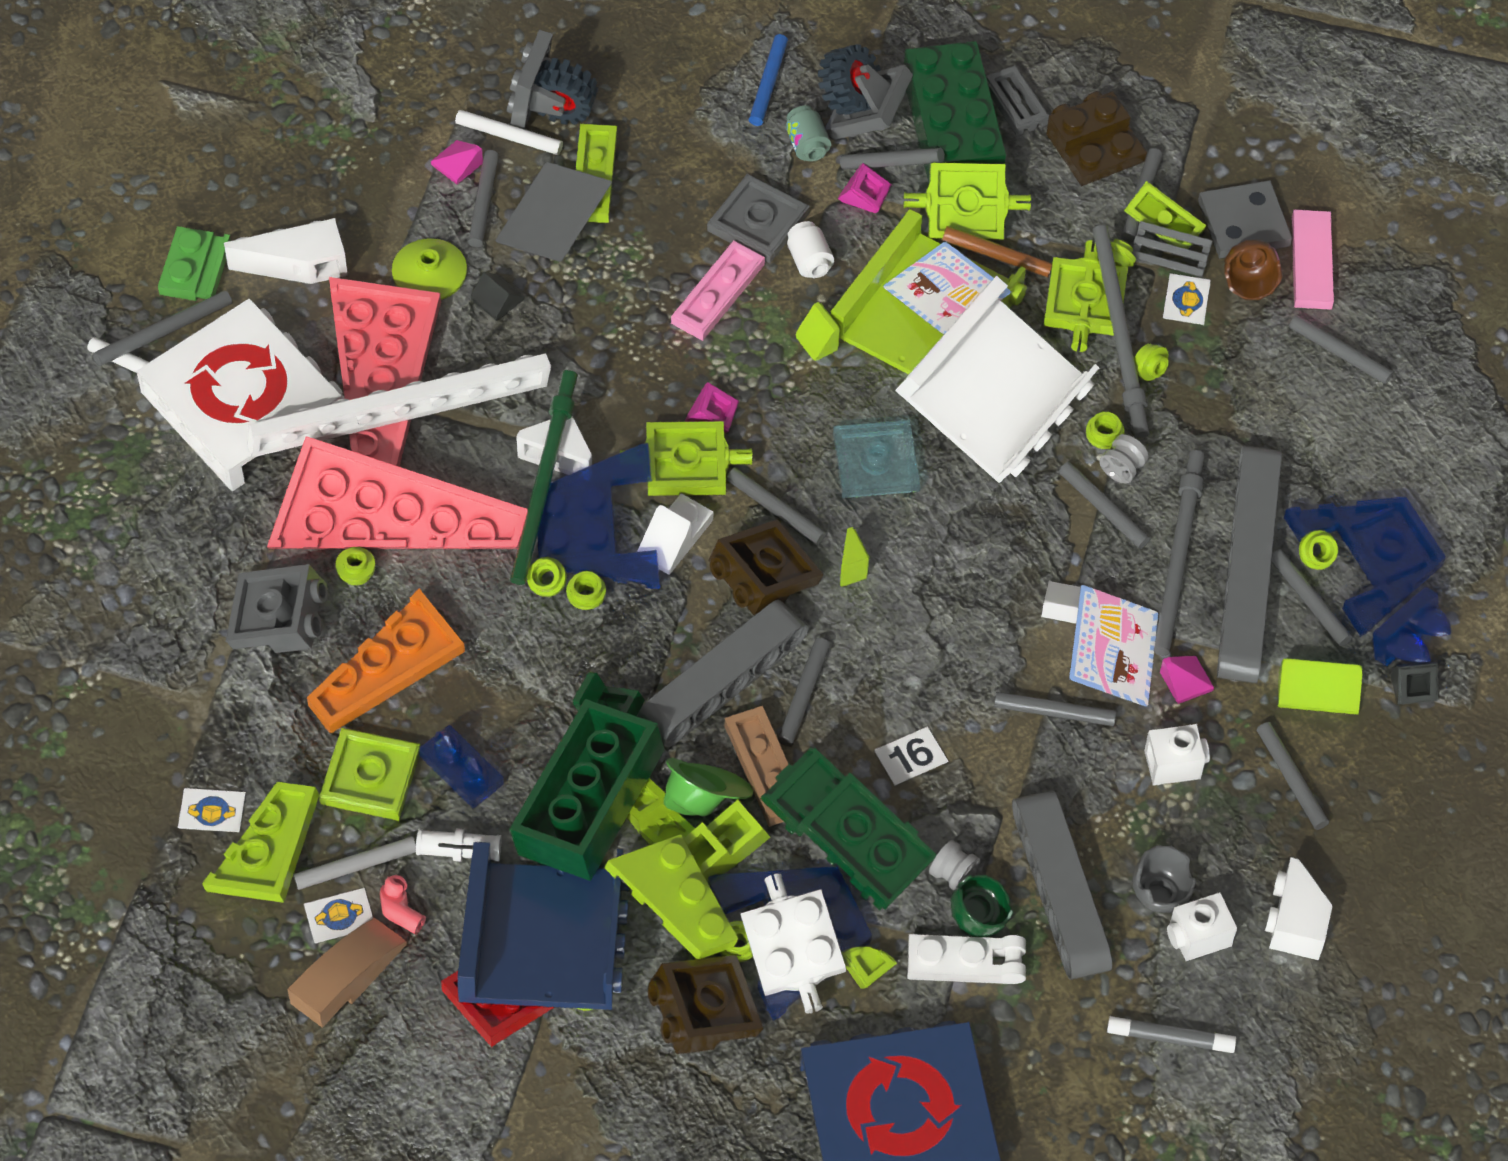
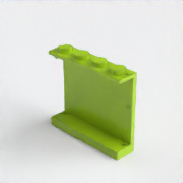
M911 209L904 215L831 310L832 318L840 327V339L908 375L943 336L941 332L883 288L886 283L940 245V243L921 234L922 215ZM971 260L993 278L998 276L1008 285L1007 288L1011 293L1002 299L1001 302L1009 309L1013 304L1016 306L1020 304L1027 289V286L1024 285L1026 268L1021 266L1016 274H1012L1008 279Z

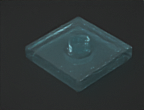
M910 420L833 426L842 498L919 492L920 481Z

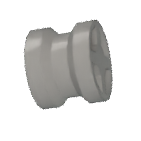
M1121 434L1113 441L1112 450L1105 451L1099 461L1101 468L1110 478L1127 484L1135 477L1136 468L1144 466L1149 455L1145 446L1132 436Z
M950 840L935 857L929 873L937 879L944 878L947 880L949 887L954 890L965 877L975 874L980 864V858L973 853L965 854L961 851V847L957 842Z

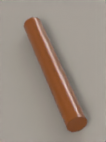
M946 226L942 237L943 241L1019 268L1022 266L1028 271L1048 277L1052 267V263L949 226Z

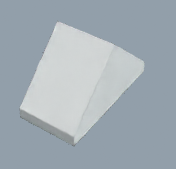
M572 416L571 419L566 421L554 470L590 482L592 478V454ZM550 420L519 431L517 434L518 458L539 465Z

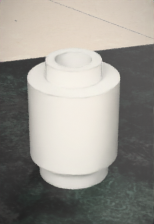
M809 221L798 223L789 230L787 245L799 273L804 277L811 278L824 276L833 266L834 257L822 230Z

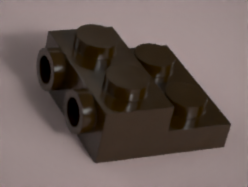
M1099 91L1093 92L1083 100V103L1070 107L1069 104H1061L1052 111L1048 118L1046 135L1081 187L1145 162L1147 155L1146 150L1129 127L1131 117L1113 91L1104 95Z
M778 520L718 539L708 560L712 575L718 580L724 579L733 590V598L736 604L741 608L747 607L754 616L773 601L781 600L785 604L789 595L818 585L823 576L820 569Z
M737 955L662 963L649 982V1001L653 1006L660 1007L663 1016L661 1022L662 1038L666 1043L673 1044L676 1054L714 1050L720 1041L757 1037L763 1030Z

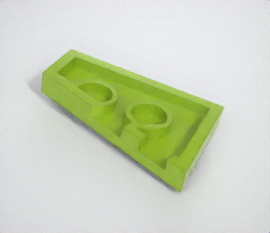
M277 782L249 819L250 826L237 844L232 842L224 853L226 859L215 874L210 872L202 883L206 892L284 903L319 798L316 787Z
M681 834L608 860L605 869L614 878L619 876L633 890L631 895L641 905L646 903L663 920L662 925L696 959H703L735 946L738 938Z

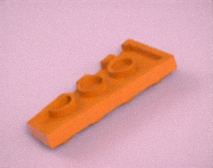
M419 588L410 597V602L400 612L395 611L385 621V626L372 639L368 637L358 647V653L351 660L337 667L307 697L308 706L331 734L464 653V643Z

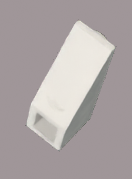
M335 218L313 221L306 225L288 229H277L270 233L252 237H241L224 243L229 270L308 284L329 280V277L340 278L348 276L345 252Z

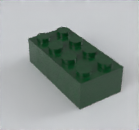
M977 41L905 49L904 65L913 74L906 93L920 149L942 148L944 151V161L942 163L1005 164L1006 153ZM924 164L929 183L930 164Z
M585 699L509 829L518 855L591 881L665 751L658 724Z

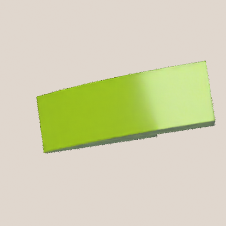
M737 799L708 826L702 822L683 839L707 883L710 884L744 860L771 837Z

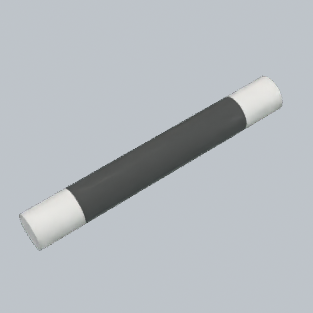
M1109 1016L1107 1033L1229 1053H1234L1236 1036Z

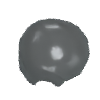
M1156 845L1145 851L1135 866L1132 877L1133 889L1140 903L1145 905L1147 909L1157 913H1173L1174 907L1188 903L1196 884V879L1192 878L1189 870V857L1172 846Z

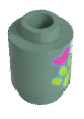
M806 105L791 110L786 117V130L796 156L804 161L820 160L831 147V142L820 114L814 111L811 106Z

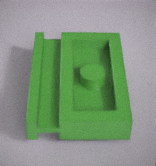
M177 226L158 284L159 295L194 301L197 298L208 299L216 295L227 260L224 243L231 241L230 235L224 234V237L214 236V232Z

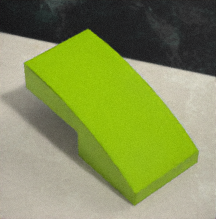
M650 778L633 805L627 819L649 845L679 834L685 838L695 828L678 812L670 810L664 805L666 793Z

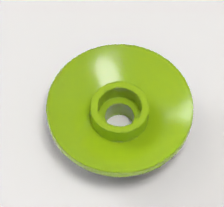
M427 238L409 243L397 253L392 264V277L397 287L440 293L441 300L456 293L464 284L467 276V264L462 252L453 244L441 239Z

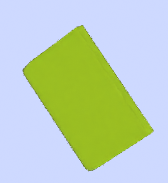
M1147 181L1124 210L1125 213L1139 223L1142 221L1200 237L1206 229L1204 223ZM1155 234L1169 245L1188 250L1193 245Z
M1283 659L1278 676V707L1358 715L1362 685V666Z

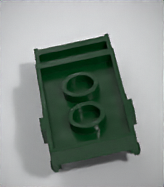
M810 747L793 766L788 764L775 777L777 782L760 798L787 824L784 828L791 835L795 832L801 837L805 833L828 855L825 859L832 866L836 863L852 878L850 882L862 892L860 896L865 901L870 896L875 900L872 904L879 911L882 908L886 910L937 856L917 836L919 832L908 821L904 824L853 774L849 773L845 777L816 748Z

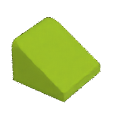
M817 302L812 306L798 328L796 339L810 357L817 361L838 350L840 327L825 307Z
M853 527L847 528L841 565V587L867 579L869 555L856 529Z

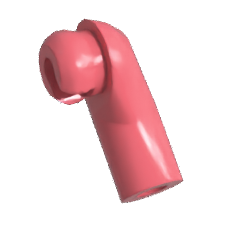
M398 875L387 877L385 884L380 889L382 913L388 920L414 934H418L424 926L426 916L408 907L407 892L405 891L407 889V882L405 879Z

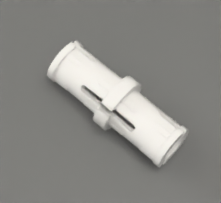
M456 828L455 832L418 829L416 855L453 857V861L462 862L463 858H472L473 847L459 845H473V842H489L491 860L500 861L502 835L465 833V829ZM441 843L454 844V845H442Z

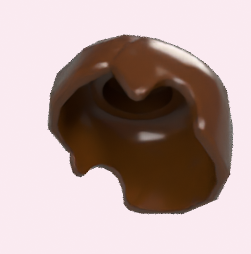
M1245 240L1231 247L1224 260V274L1230 291L1244 300H1260L1273 294L1282 279L1281 263L1275 248L1263 240Z

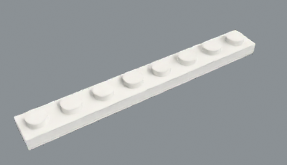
M546 353L537 356L524 355L515 361L499 365L487 364L474 371L461 374L453 372L440 379L427 382L415 381L405 387L390 391L377 390L368 396L352 400L339 399L327 406L314 409L302 408L293 414L276 418L264 417L255 423L249 424L247 445L251 456L256 457L302 446L306 436L323 441L547 387L551 365Z

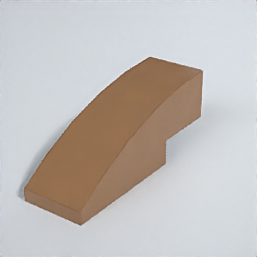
M374 917L331 947L287 989L290 1004L323 1028L347 1001L350 1004L356 1001L407 945L406 940Z

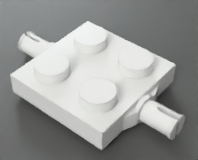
M774 874L778 890L775 889L772 876L770 875L764 881L767 885L771 901L763 907L740 913L764 994L767 996L784 990H799L805 1013H813L809 996H811L815 1011L817 1012L823 1006L821 1005L815 985L827 977L846 972L822 891L820 889L800 896H787L782 875Z

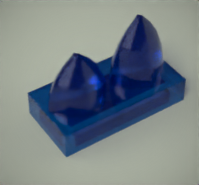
M1425 587L1373 632L1375 660L1385 666H1388L1396 658L1419 663L1431 661L1430 652L1420 637L1423 634L1428 636L1451 635L1450 621L1445 613L1439 609L1438 594Z
M450 724L442 731L436 732L433 738L419 748V756L473 809L504 785L503 776Z

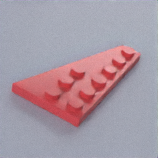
M329 277L344 399L352 400L368 396L377 390L390 391L405 387L415 381H421L441 304L440 293ZM411 419L349 434L351 451L399 467Z
M306 436L267 548L518 549L528 509Z

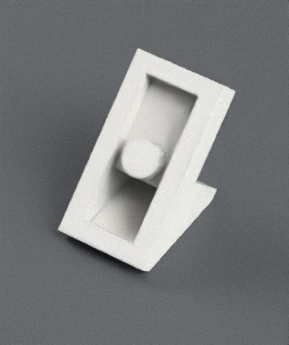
M682 493L669 509L659 505L639 546L637 557L670 575L711 524L714 512Z

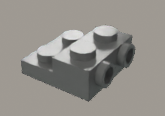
M310 564L239 573L226 642L232 649L269 645L275 653L312 649L313 638L320 636L322 632V622L318 615L319 604L326 602L328 598L326 582Z

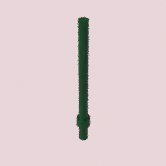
M571 370L563 371L558 393L551 400L549 408L551 420L510 581L517 585H524L526 582L565 424L572 417L575 405L572 397L578 374Z

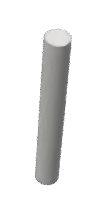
M413 836L293 874L297 889L300 890L416 853V844Z

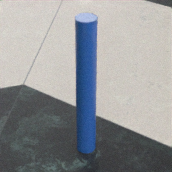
M781 34L774 37L751 110L749 122L754 126H761L763 124L786 50L788 38Z

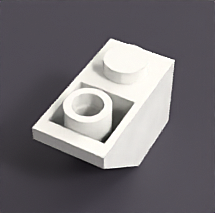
M1290 858L1287 871H1278L1273 895L1279 896L1280 901L1278 908L1270 907L1265 931L1272 933L1269 948L1319 960L1326 939L1332 904L1300 860Z

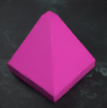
M456 140L431 161V165L458 185L482 165V148L475 144Z
M862 163L846 184L838 199L843 203L877 213L892 184Z
M707 382L689 411L685 422L724 421V433H727L739 401Z
M1196 656L1167 657L1162 660L1160 674L1177 704L1214 691V686Z

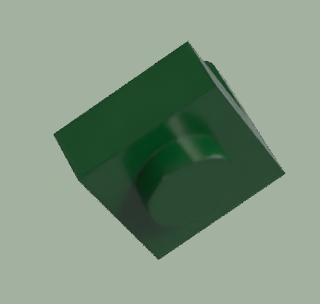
M588 672L576 692L573 705L578 711L584 700L587 699L637 716L645 700L639 690L605 686L598 673Z

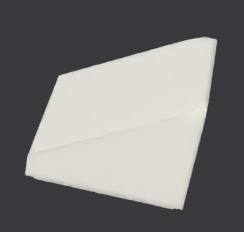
M1049 581L1041 617L1076 624L1081 587Z

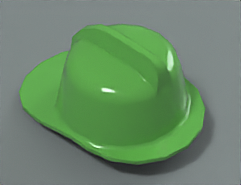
M668 758L666 764L672 771L666 785L664 805L670 810L688 816H708L725 798L747 799L752 797L753 789L750 784L732 772L714 766L687 763L675 758Z

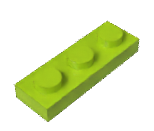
M580 124L576 171L604 178L613 183L617 126ZM612 184L587 222L609 223Z

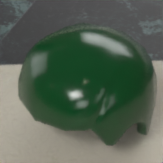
M986 874L968 875L956 886L950 899L952 917L960 929L972 936L986 937L996 934L1005 927L1014 912L1010 906L1009 894L1000 881Z

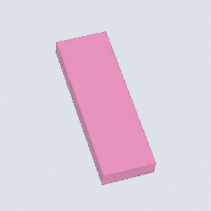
M1293 210L1294 307L1332 310L1334 294L1331 212Z
M733 240L673 313L671 324L703 341L763 268L765 257Z

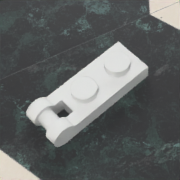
M909 934L907 979L999 984L1022 983L1026 980V966L1022 964V956L1026 953V939L1017 935H1009L1003 938ZM993 957H1005V963L994 965Z

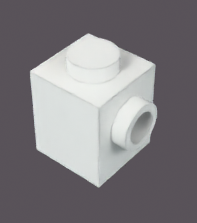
M1197 724L1149 730L1144 751L1153 785L1201 779L1204 764L1209 762L1210 754L1207 740L1205 738L1200 739Z
M1220 892L1174 907L1170 925L1167 926L1172 946L1175 949L1180 948L1185 961L1231 947L1237 930V926Z

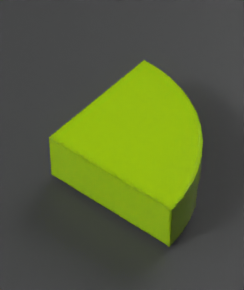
M853 947L841 952L846 969L861 989L870 986L897 964L888 953L872 947Z

